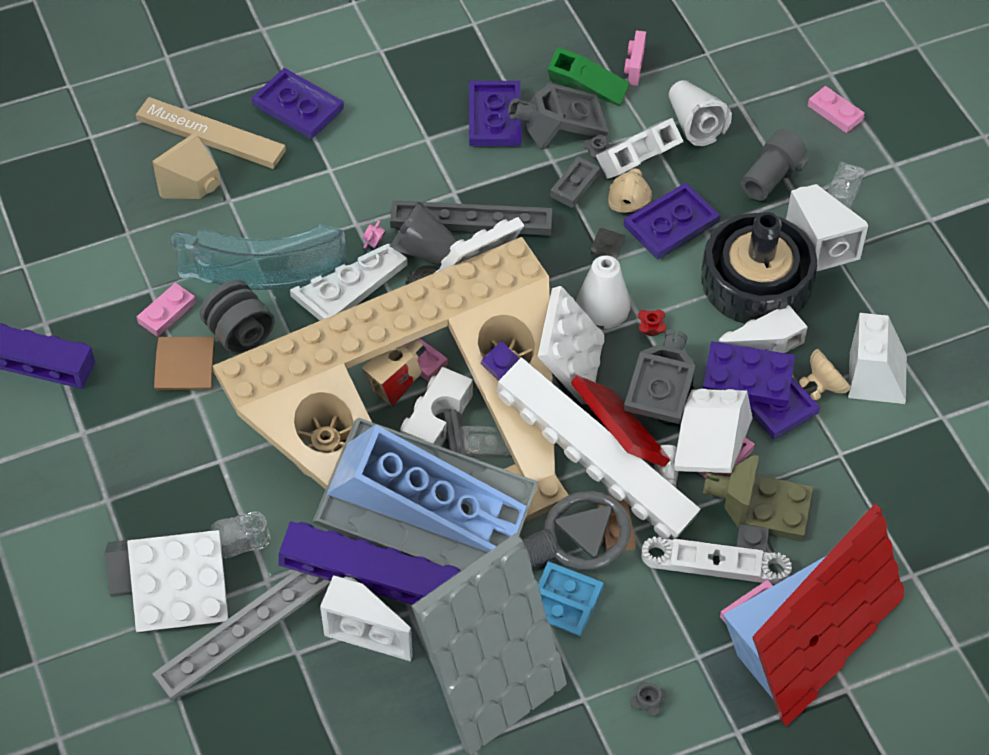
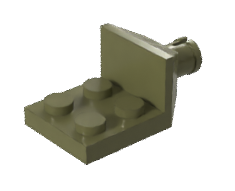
M752 455L733 467L731 476L707 472L703 495L726 499L724 508L738 528L739 524L769 528L768 535L803 542L813 486L755 475L759 459L757 455Z

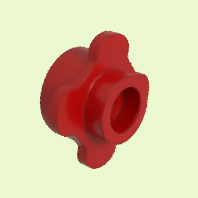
M641 310L638 313V318L641 320L639 325L640 332L648 336H656L665 332L666 325L663 322L665 318L664 311Z

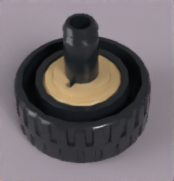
M771 212L743 214L723 222L710 235L702 259L701 283L710 303L720 313L743 324L753 319L757 320L776 309L787 308L788 305L797 314L804 308L812 293L817 272V254L813 243L805 232L789 220Z

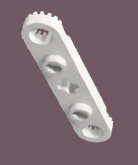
M649 538L644 542L641 553L643 562L651 568L760 583L768 580L771 584H777L790 577L792 569L789 558H786L784 554L781 555V553L763 552V550L681 539ZM652 548H660L665 554L661 558L658 557L656 559V557L650 556L648 551ZM714 556H719V565L713 564L712 559ZM774 563L779 564L784 568V572L778 573V575L776 573L772 574L773 572H770L768 566Z

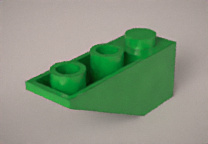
M557 47L548 67L549 80L551 82L568 88L597 94L599 99L618 106L621 105L630 85V82L584 56Z

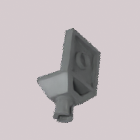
M549 83L536 93L530 102L514 98L509 105V117L514 120L525 121L528 132L540 149H545L560 129L596 137L598 134L605 136L608 134L597 94Z
M668 330L665 334L663 346L656 345L640 351L624 404V411L680 424L690 387L694 385L696 364L687 352L683 351L688 339L686 334L679 331L676 342H674L675 330Z

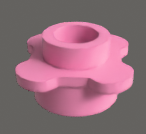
M378 220L375 227L370 224L362 237L366 240L364 249L368 245L375 249L380 243L386 231L379 226L381 221Z

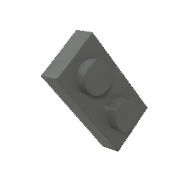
M578 156L550 190V197L573 208L600 175V167Z

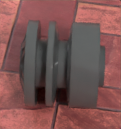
M242 280L228 281L216 287L203 301L199 312L203 323L216 335V339L224 349L233 355H239L258 347L272 332L275 323L274 315L258 300V296L249 285Z

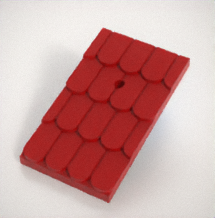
M876 503L827 556L723 614L737 656L772 697L780 720L785 726H788L819 696L817 692L842 669L846 659L878 629L876 625L903 599L904 585L899 577L898 564L893 555V545L887 533V522L883 517L881 508Z

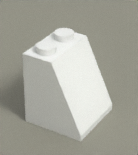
M817 184L800 187L791 191L786 220L794 223L804 231L813 243L817 254V271L860 260L868 229L867 222Z
M859 313L850 350L849 384L851 389L848 391V398L905 404L907 355L889 316Z

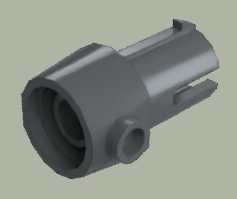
M784 129L777 130L765 143L758 160L740 182L743 191L749 198L759 201L765 200L782 178H790L795 170L800 173L809 160L805 158L807 150L802 139L795 133Z

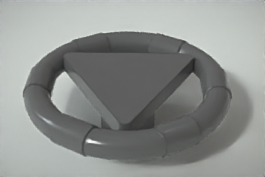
M596 491L576 492L562 498L552 507L544 525V530H550L558 548L555 558L564 565L579 570H594L613 563L624 552L631 534V524L623 506L611 496ZM591 502L605 505L604 507L559 518L566 510L577 503ZM613 511L620 529L619 538L616 544L604 555L598 557L611 512ZM555 525L592 559L572 556L563 551L558 544Z

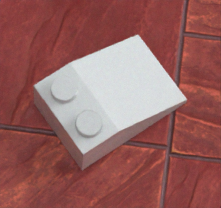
M733 389L691 390L683 411L674 463L675 471L732 473L753 418L747 391Z
M333 575L320 606L324 636L411 661L413 657L411 627L363 584L351 577L341 578Z

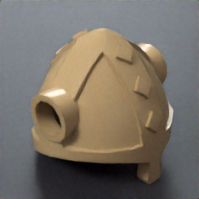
M630 169L629 172L615 178L610 185L608 205L614 211L625 213L638 211L649 205L652 201V191L639 169ZM623 200H628L631 203L626 204Z

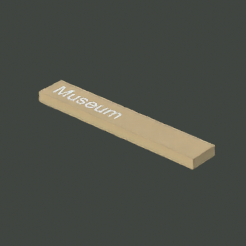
M151 97L147 98L136 113L137 121L185 138L195 133L202 144L272 169L276 167L286 152L284 144Z

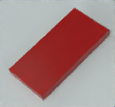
M579 375L574 377L571 381L572 386L628 454L661 467L666 466L671 460L634 414L624 411V402L614 390Z

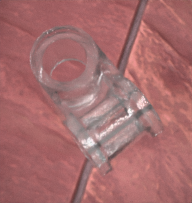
M250 512L229 519H221L211 525V531H220L222 558H231L241 553L262 549L271 540V534L267 528V520L259 512Z

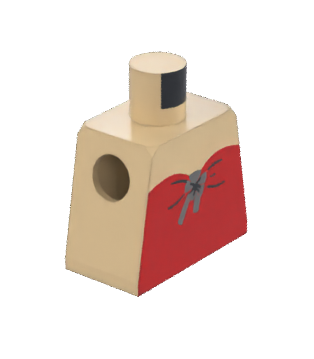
M416 339L411 341L406 347L403 345L368 361L362 367V370L372 391L393 407L420 376L422 371L417 359L426 351V347Z

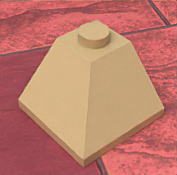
M195 133L152 161L159 196L163 199H201L220 185L218 168Z

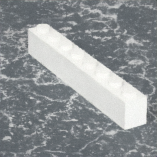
M522 357L498 381L496 392L504 404L507 406L513 405L520 411V416L530 425L535 424L540 428L543 436L549 442L557 443L564 449L565 455L571 461L581 463L592 479L597 482L602 481L608 486L609 492L619 501L624 500L632 507V512L638 518L649 521L660 537L663 539L669 538L670 540L677 539L697 517L700 511L698 506L641 458L628 454L607 429Z

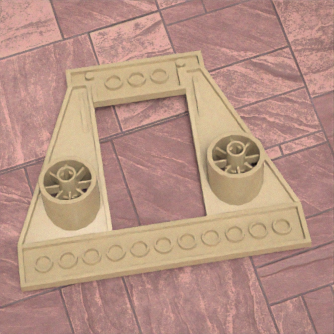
M522 237L213 365L214 374L237 415L295 463L303 474L311 477L326 489L345 444L341 441L347 439L354 421L357 418L372 422L347 369L448 326L472 374L475 385L480 390L515 462L514 465L504 470L538 481L524 523L549 512L556 503L568 496L555 475L554 444L543 436L542 430L535 424L530 425L520 416V411L513 405L507 406L500 400L496 392L498 380L480 364L481 360L502 341L519 358L522 357L525 361L529 360V364L552 383V372L537 357L550 299L549 275ZM302 441H305V442H308V443H312V444L306 446Z

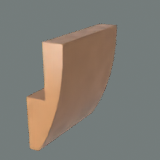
M158 337L155 363V390H212L213 365L215 364V337Z

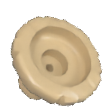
M816 349L810 358L812 374L808 377H802L799 381L800 386L804 388L812 381L817 383V390L810 395L814 401L819 400L821 393L825 390L836 393L848 392L851 389L850 384L835 369L826 356L819 349Z

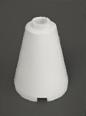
M686 80L679 81L671 87L669 99L688 141L695 146H706L717 141L715 137L721 132L723 135L726 133L731 124L732 113L725 102Z
M600 256L593 261L576 298V303L588 314L595 325L604 326V329H610L623 323L627 319L631 307L620 264L611 256Z

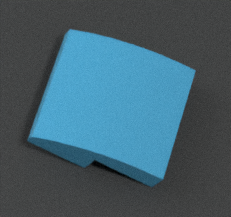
M548 561L538 584L547 622L554 627L581 636L601 595L604 583Z

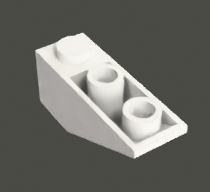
M788 305L787 308L776 309L757 320L748 321L743 327L733 332L725 333L719 339V342L786 353L804 343L807 326Z

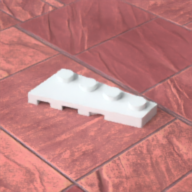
M386 244L358 257V261L346 266L343 264L335 268V272L323 278L320 275L310 280L311 283L302 288L297 286L290 289V295L321 321L359 304L406 267L407 258L399 251L391 248L390 244Z

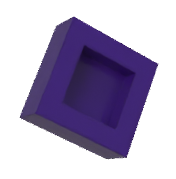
M501 341L481 360L480 364L499 381L520 358Z

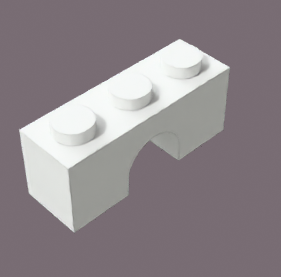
M670 118L597 154L596 157L608 179L618 176L641 164L640 162L682 143L683 139L673 118Z
M442 367L437 376L433 375L427 386V392L424 397L420 396L417 399L414 413L410 418L404 420L400 432L442 447L447 438V424L435 416L442 412H449L451 409H456L457 412L462 414L473 396V379Z

